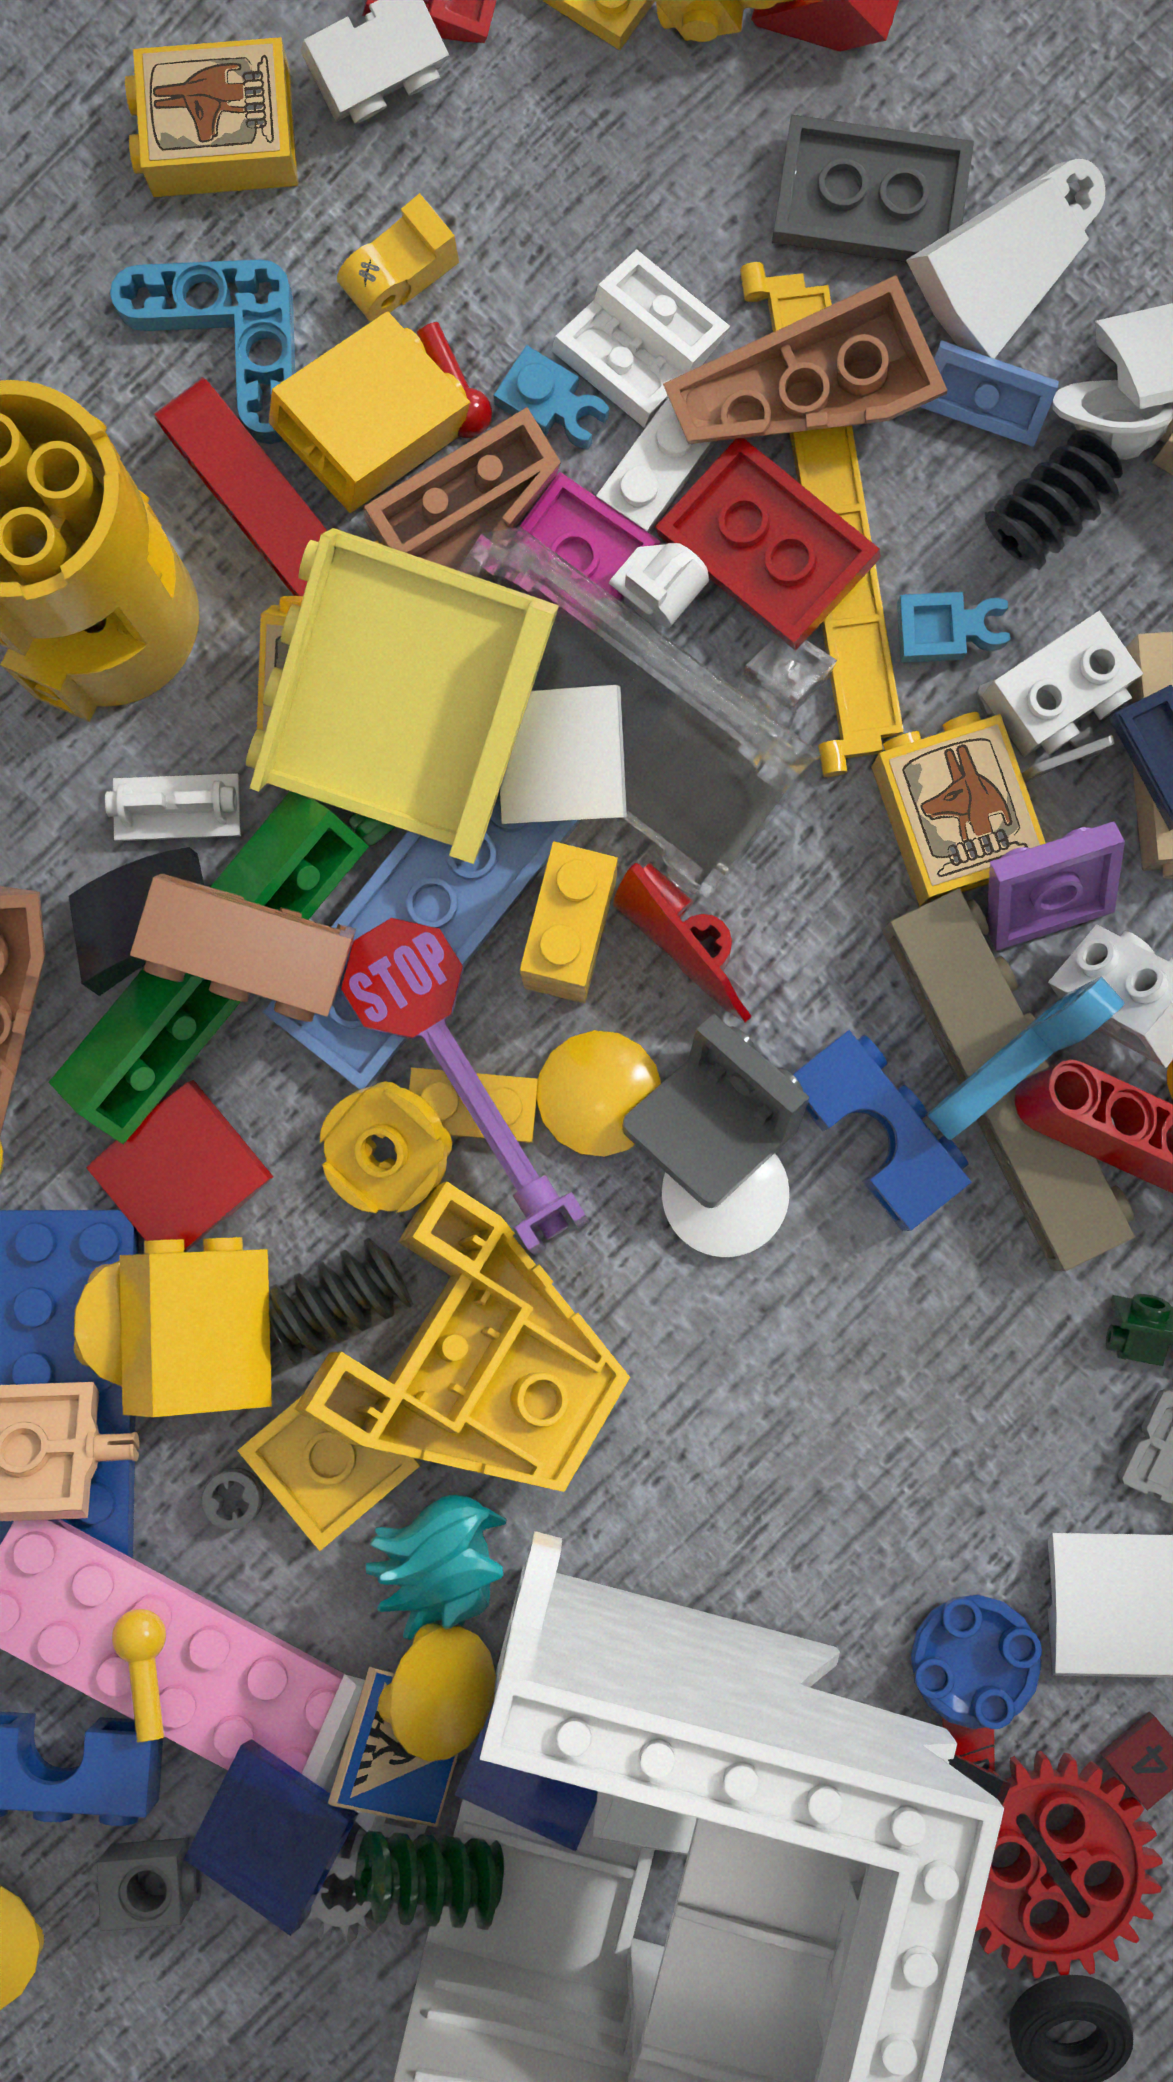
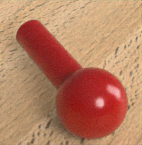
M439 322L427 324L416 333L424 345L426 354L444 373H450L460 382L467 399L470 401L466 420L459 428L458 436L462 438L478 437L488 429L491 423L492 407L490 401L481 391L469 388Z

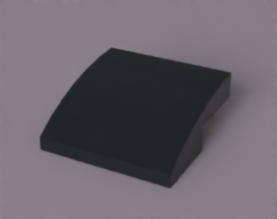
M186 847L169 850L130 862L105 873L68 896L82 985L98 996H101L145 965L146 960L130 956L153 877L159 874H166L204 885L198 853L192 848Z

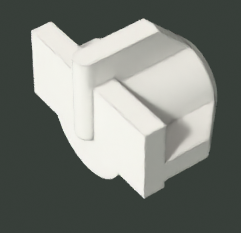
M667 543L664 545L637 547L611 578L609 585L624 596V603L655 628L659 624L670 628L709 582V575L706 565L690 549L679 543Z

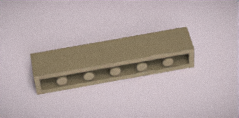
M960 888L890 921L882 930L959 1085L1035 1020L1031 1013L1023 1015L1012 993L1018 989L1009 964L1002 956L994 958L983 936L989 933V928L982 910L973 899L966 901ZM1047 1061L1042 1062L1026 1077L1048 1068ZM1018 1083L981 1115L977 1122L1051 1270L1066 1272L1135 1238L1128 1222L1134 1220V1214L1122 1190L1116 1185L1110 1188L1099 1166L1103 1161L1041 1134L1024 1124L1017 1114L1014 1103ZM1055 1091L1056 1098H1057L1058 1101L1060 1102L1059 1095H1058V1093Z

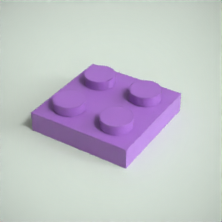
M1115 821L1095 828H1078L1067 833L1061 839L1033 848H1016L1007 852L1001 858L990 861L987 924L989 928L988 935L996 951L1115 912L1125 840Z

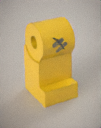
M420 193L401 208L402 217L373 242L353 252L340 267L337 274V282L369 321L375 320L387 311L391 313L401 304L405 305L459 263L455 235Z

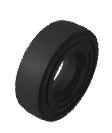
M1061 1975L1045 1979L1028 1988L1017 1999L1011 2010L1009 2030L1015 2056L1022 2069L1038 2082H1103L1120 2071L1131 2055L1133 2049V2028L1128 2010L1120 1995L1111 1986L1098 1979L1083 1975ZM1067 2021H1087L1096 2026V2030L1090 2036L1077 2042L1058 2043L1046 2038V2033L1051 2028Z

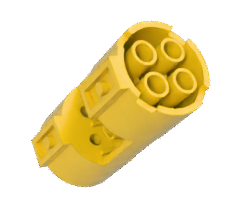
M0 380V645L8 648L0 665L34 698L90 722L97 706H119L139 701L160 690L180 671L192 651L198 632L199 603L197 592L188 570L148 504L150 501L149 497L138 490L120 460V455L106 434V425L72 398L53 388L29 381Z

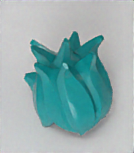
M448 1495L439 1498L424 1508L408 1526L402 1528L376 1527L375 1533L379 1537H373L370 1545L385 1552L390 1560L366 1563V1574L377 1577L379 1584L401 1587L391 1597L381 1601L377 1610L380 1612L411 1611L403 1633V1638L411 1640L417 1631L426 1624L442 1619L443 1628L450 1629L458 1623L460 1626H463L465 1620L480 1615L489 1607L491 1599L490 1583L503 1577V1566L489 1557L488 1545L483 1531L505 1525L507 1519L483 1507L481 1503L470 1497Z

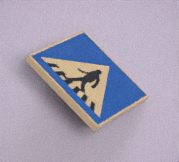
M369 1667L328 1804L437 1828L458 1754L450 1759L428 1762L407 1753L394 1736L391 1723L384 1721L378 1710L380 1694L392 1682L395 1673Z

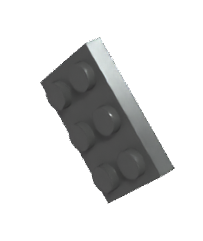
M791 114L772 243L907 262L906 259L962 225L974 141Z

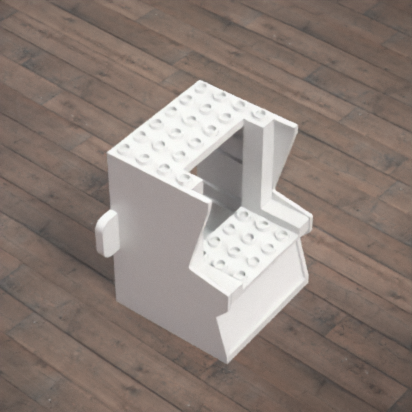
M534 1531L526 1564L523 1565L495 1673L494 1702L486 1723L480 1731L453 1837H459L463 1844L471 1838L485 1839L489 1846L496 1840L500 1843L504 1855V1878L501 1900L495 1910L492 1925L488 1930H482L477 1927L474 1908L469 1909L463 1928L452 1927L449 1907L445 1906L443 1907L438 1925L436 1927L430 1926L393 2082H940L1004 1812V1807L997 1798L949 1765L948 1759H954L957 1742L950 1732L940 1726L810 1688L837 1665L840 1654L837 1647L556 1573L561 1553L562 1538ZM598 1791L697 1818L665 1947L633 1938L655 1849L593 1838Z

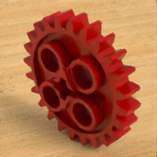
M1036 1751L1034 1769L1027 1771L1015 1756L1010 1757L1011 1777L1007 1778L1006 1781L1012 1784L1002 1805L1004 1812L995 1849L1006 1842H1015L1020 1844V1854L1018 1859L1010 1866L995 1867L991 1865L975 1930L978 1931L983 1928L978 1941L987 1954L997 1950L1003 1944L1001 1957L1007 1968L1011 1970L1019 1964L1025 1955L1027 1966L1034 1978H1040L1047 1961H1052L1059 1976L1069 1975L1071 1960L1076 1959L1080 1961L1090 1975L1094 1974L1095 1961L1093 1953L1102 1950L1108 1958L1117 1962L1119 1955L1113 1940L1119 1935L1136 1944L1140 1940L1135 1930L1129 1924L1133 1916L1147 1920L1153 1919L1154 1914L1141 1900L1142 1894L1161 1893L1162 1889L1153 1877L1145 1873V1870L1163 1864L1162 1858L1154 1849L1143 1847L1144 1844L1157 1836L1156 1831L1148 1822H1135L1144 1811V1808L1135 1797L1121 1800L1126 1787L1118 1778L1113 1776L1101 1784L1103 1770L1096 1763L1090 1761L1078 1775L1077 1762L1069 1753L1064 1752L1059 1760L1057 1769H1053L1047 1756L1042 1751ZM989 1768V1769L987 1770V1771H989V1772L995 1774L996 1776L1000 1777V1776L998 1775V1773H996V1772H995L994 1770H992L991 1768ZM1060 1804L1073 1805L1074 1814L1071 1822L1066 1827L1060 1830L1046 1828L1048 1813L1055 1806ZM1020 1814L1028 1816L1038 1834L1057 1858L1059 1865L1086 1902L1087 1911L1084 1914H1078L1017 1825L1016 1819ZM1098 1861L1111 1862L1109 1877L1103 1883L1096 1886L1084 1884L1086 1871L1093 1863ZM1044 1899L1058 1901L1057 1911L1049 1921L1044 1923H1033L1030 1921L1031 1910L1038 1902Z

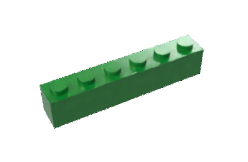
M289 791L210 887L244 897V900L279 911L280 907L302 914L301 918L309 920L369 846L329 809L312 798ZM143 967L48 1083L78 1115L124 1145L241 1001L229 999L209 991L211 980L185 973L183 982H178L144 971Z

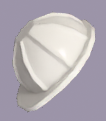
M1118 380L1087 381L1070 384L1059 389L1052 401L1053 410L1059 417L1074 423L1076 430L1084 429L1094 433L1116 452L1119 459L1125 460L1138 457L1142 451L1152 447L1166 433L1168 425L1173 419V402L1139 409L1118 389Z

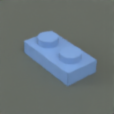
M941 340L934 361L947 388V394L920 407L1034 447L1058 389L1059 381Z

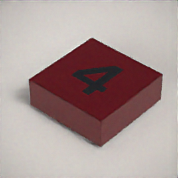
M1150 1711L1100 1752L1147 1811L1173 1789V1738Z

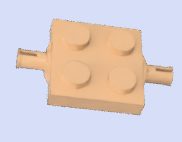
M94 1382L0 1385V1521L88 1518L91 1479L97 1469L98 1462L138 1460L139 1452L137 1449H139L140 1445L137 1432L99 1434L96 1425L99 1390Z

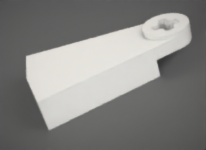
M1074 159L1056 164L1043 175L906 259L934 316L957 346L995 359L1089 240L1084 230L1098 215L1105 200L1103 176L1092 162L1085 159ZM1077 181L1080 190L1075 195L1076 204L1069 205L1065 199L1070 190L1068 183Z

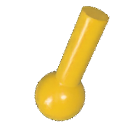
M134 1609L125 1613L118 1619L112 1632V1644L115 1652L121 1659L128 1662L137 1742L164 1738L155 1657L159 1655L164 1647L166 1629L161 1618L147 1609Z

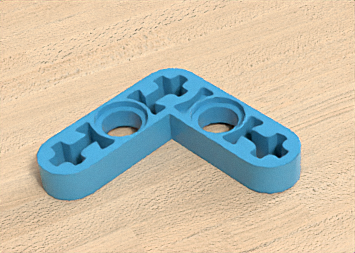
M258 259L143 264L126 267L120 271L112 281L110 295L119 317L127 326L134 330L161 331L235 327L237 409L240 420L252 437L260 443L273 444L283 441V438L269 423H261L258 414L253 413L259 412L263 408V392L260 384L271 385L272 392V388L296 373L293 296L287 275L283 269L272 261ZM208 282L215 285L219 289V294L215 303L210 307L195 309L186 303L187 292L196 283ZM230 282H235L239 292L235 293L238 306H232V297L227 285ZM269 282L273 292L268 295V303L258 304L254 294L259 291V283ZM168 285H172V294L177 306L175 309H170L165 299L170 298L167 290ZM146 287L151 297L145 299L144 308L135 309L130 299L137 297L138 288ZM260 339H274L281 344V356L272 365H256L248 357L250 348Z
M1102 976L1069 992L945 1097L927 1116L948 1140L953 1139L1054 1052L1077 1044L1109 1020L1125 1002Z

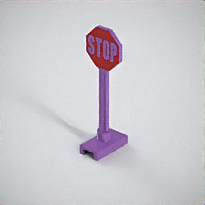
M390 918L353 941L341 990L366 1029L413 1040L418 1037L425 1039L516 1188L517 1192L513 1197L526 1218L514 1228L527 1249L534 1255H537L546 1249L537 1234L538 1231L541 1230L547 1240L569 1227L563 1217L567 1213L570 1214L578 1228L589 1223V1220L572 1192L559 1197L547 1176H538L448 1029L446 1022L453 1015L464 967L439 928Z

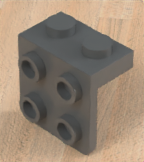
M713 1013L696 1028L689 1059L624 1117L622 1130L626 1137L702 1206L715 1208L797 1133L810 1097L804 1093L801 1084L793 1074L783 1068L773 1066L756 1051L753 1042L742 1030L734 1026L729 1027Z

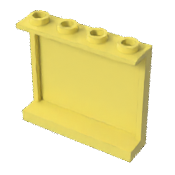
M332 528L321 534L319 542L310 540L302 557L298 577L307 581V586L301 607L292 604L283 625L281 642L290 646L283 669L274 667L265 689L263 705L272 707L266 731L256 730L247 753L246 766L255 769L249 789L259 792L268 783L452 845L449 856L474 864L488 828L559 605Z

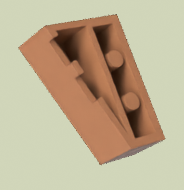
M526 407L364 506L365 522L379 543L382 542L384 546L474 576L549 487L557 475L561 462L530 410Z
M159 874L153 877L130 956L146 960L144 971L155 976L183 982L185 973L211 980L209 991L217 995L248 1002L250 993L275 1000V1012L297 1020L312 1022L315 1013L327 1017L330 1012L356 929L337 924V928L329 927L301 918L302 914L282 907H280L279 911L244 900V897L166 874Z

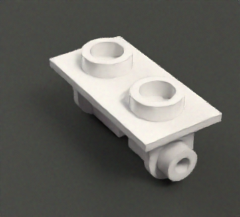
M238 773L113 778V791H107L105 794L107 816L114 817V841L241 836Z

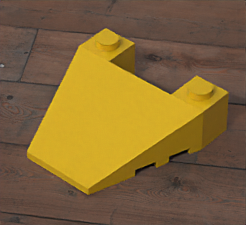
M446 1181L437 1185L432 1193L423 1200L398 1242L451 1277L391 1376L386 1380L343 1352H329L294 1410L349 1444L565 1492L630 1376L582 1316L571 1309L552 1285L553 1280L541 1265L534 1263L513 1235L515 1233L504 1219Z

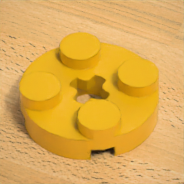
M387 1081L359 1089L342 1099L328 1113L320 1131V1143L324 1141V1154L327 1160L322 1166L329 1184L347 1203L361 1211L377 1213L379 1210L389 1212L398 1210L396 1213L408 1211L421 1203L441 1182L446 1171L447 1157L452 1150L450 1133L442 1126L441 1120L432 1107L412 1091L400 1088L397 1084ZM373 1135L382 1139L387 1137L394 1143V1150L397 1154L396 1161L391 1158H387L382 1162L376 1160L373 1154L377 1149V1145L371 1139Z

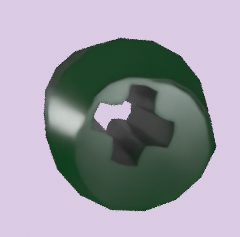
M368 1830L363 1837L356 1862L354 1879L355 1897L360 1906L364 1902H371L375 1923L384 1924L391 1903H396L400 1924L410 1925L414 1919L417 1905H423L426 1925L436 1927L445 1906L449 1907L452 1927L463 1928L469 1909L474 1908L477 1927L482 1930H488L492 1925L495 1910L501 1900L504 1878V1855L502 1847L497 1840L489 1846L485 1839L471 1838L463 1844L459 1837L445 1836L438 1843L433 1835L420 1834L412 1841L408 1834L394 1832L386 1840L382 1832Z

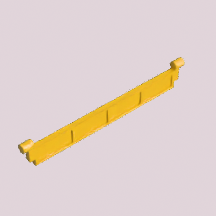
M760 262L747 263L740 268L745 301L758 302L764 299L768 300L773 332L832 305L829 286L806 288L803 273L765 277L764 265ZM852 425L790 432L797 481L872 542ZM876 564L821 623L840 740L827 741L818 745L823 777H834L847 773L846 758L879 754L883 751L881 738L899 736L904 733Z

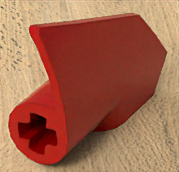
M634 863L627 870L616 891L613 906L673 958L683 973L721 1007L746 1023L752 1016L738 998L727 975L723 972L729 962L732 938L728 927L719 918L708 914L694 915L683 922L681 919L693 904V900L652 864L649 863L642 868L640 864ZM709 935L716 939L714 952L718 955L712 958L698 940L703 941Z

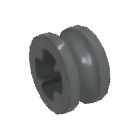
M242 1468L226 1469L212 1477L206 1484L201 1497L202 1510L206 1518L214 1526L224 1530L239 1529L249 1524L261 1511L264 1502V1489L259 1479L252 1472ZM234 1482H237L245 1487L241 1498L249 1506L244 1514L238 1508L232 1512L231 1516L221 1510L225 1500L217 1492L222 1483L225 1489H229L234 1485Z

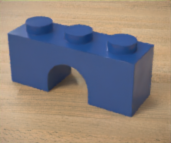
M848 1030L793 1075L801 1084L804 1093L810 1097L805 1109L822 1132L831 1128L847 1114L852 1113L869 1115L883 1126L889 1144L887 1156L882 1165L862 1182L902 1231H912L972 1183L963 1172V1169L969 1163L952 1140H948L945 1135L937 1139L922 1121L928 1112L912 1090L906 1085H902L897 1089L881 1070L888 1063L878 1047L866 1035L856 1039L852 1032Z
M0 1712V1817L7 1815L8 1810L33 1811V1819L63 1822L72 1819L73 1814L99 1815V1822L105 1825L127 1826L137 1823L139 1817L146 1818L159 1801L163 1738L137 1742L135 1720L100 1717L85 1732L84 1753L81 1764L73 1768H59L46 1762L36 1748L34 1740L36 1713Z

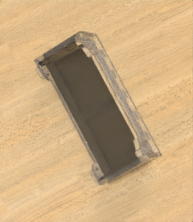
M522 527L481 533L458 571L559 605L532 691L605 685L620 686L627 817L622 818L664 849L662 858L668 866L665 873L676 886L690 894H697L699 892L708 898L728 877L822 754Z

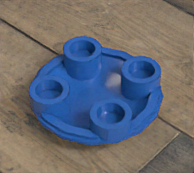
M978 1594L954 1597L933 1609L916 1631L910 1656L914 1683L926 1704L948 1722L972 1729L985 1727L1000 1729L1008 1725L1014 1716L1022 1712L1036 1692L1042 1667L1040 1660L1042 1653L1041 1642L1037 1635L1032 1632L1025 1618L1005 1602Z

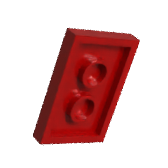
M745 438L735 439L655 526L658 536L666 543H679L695 553L706 565L710 580L795 651L881 558L880 548Z

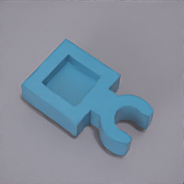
M528 345L525 346L493 395L494 405L512 416L528 407L545 436H547L555 422L562 425L568 440L581 449L590 448L592 434L582 429L577 424V421L586 415L594 416L603 423H606L609 418V407L599 397L594 395H581L578 397L574 395L579 387V376Z
M963 592L900 595L897 601L900 662L963 660L967 654L966 642H973L978 648L986 651H997L1006 647L1010 641V633L990 632L984 625V618L1004 615L1008 609V601L1001 598H989L978 604L975 609L964 610Z

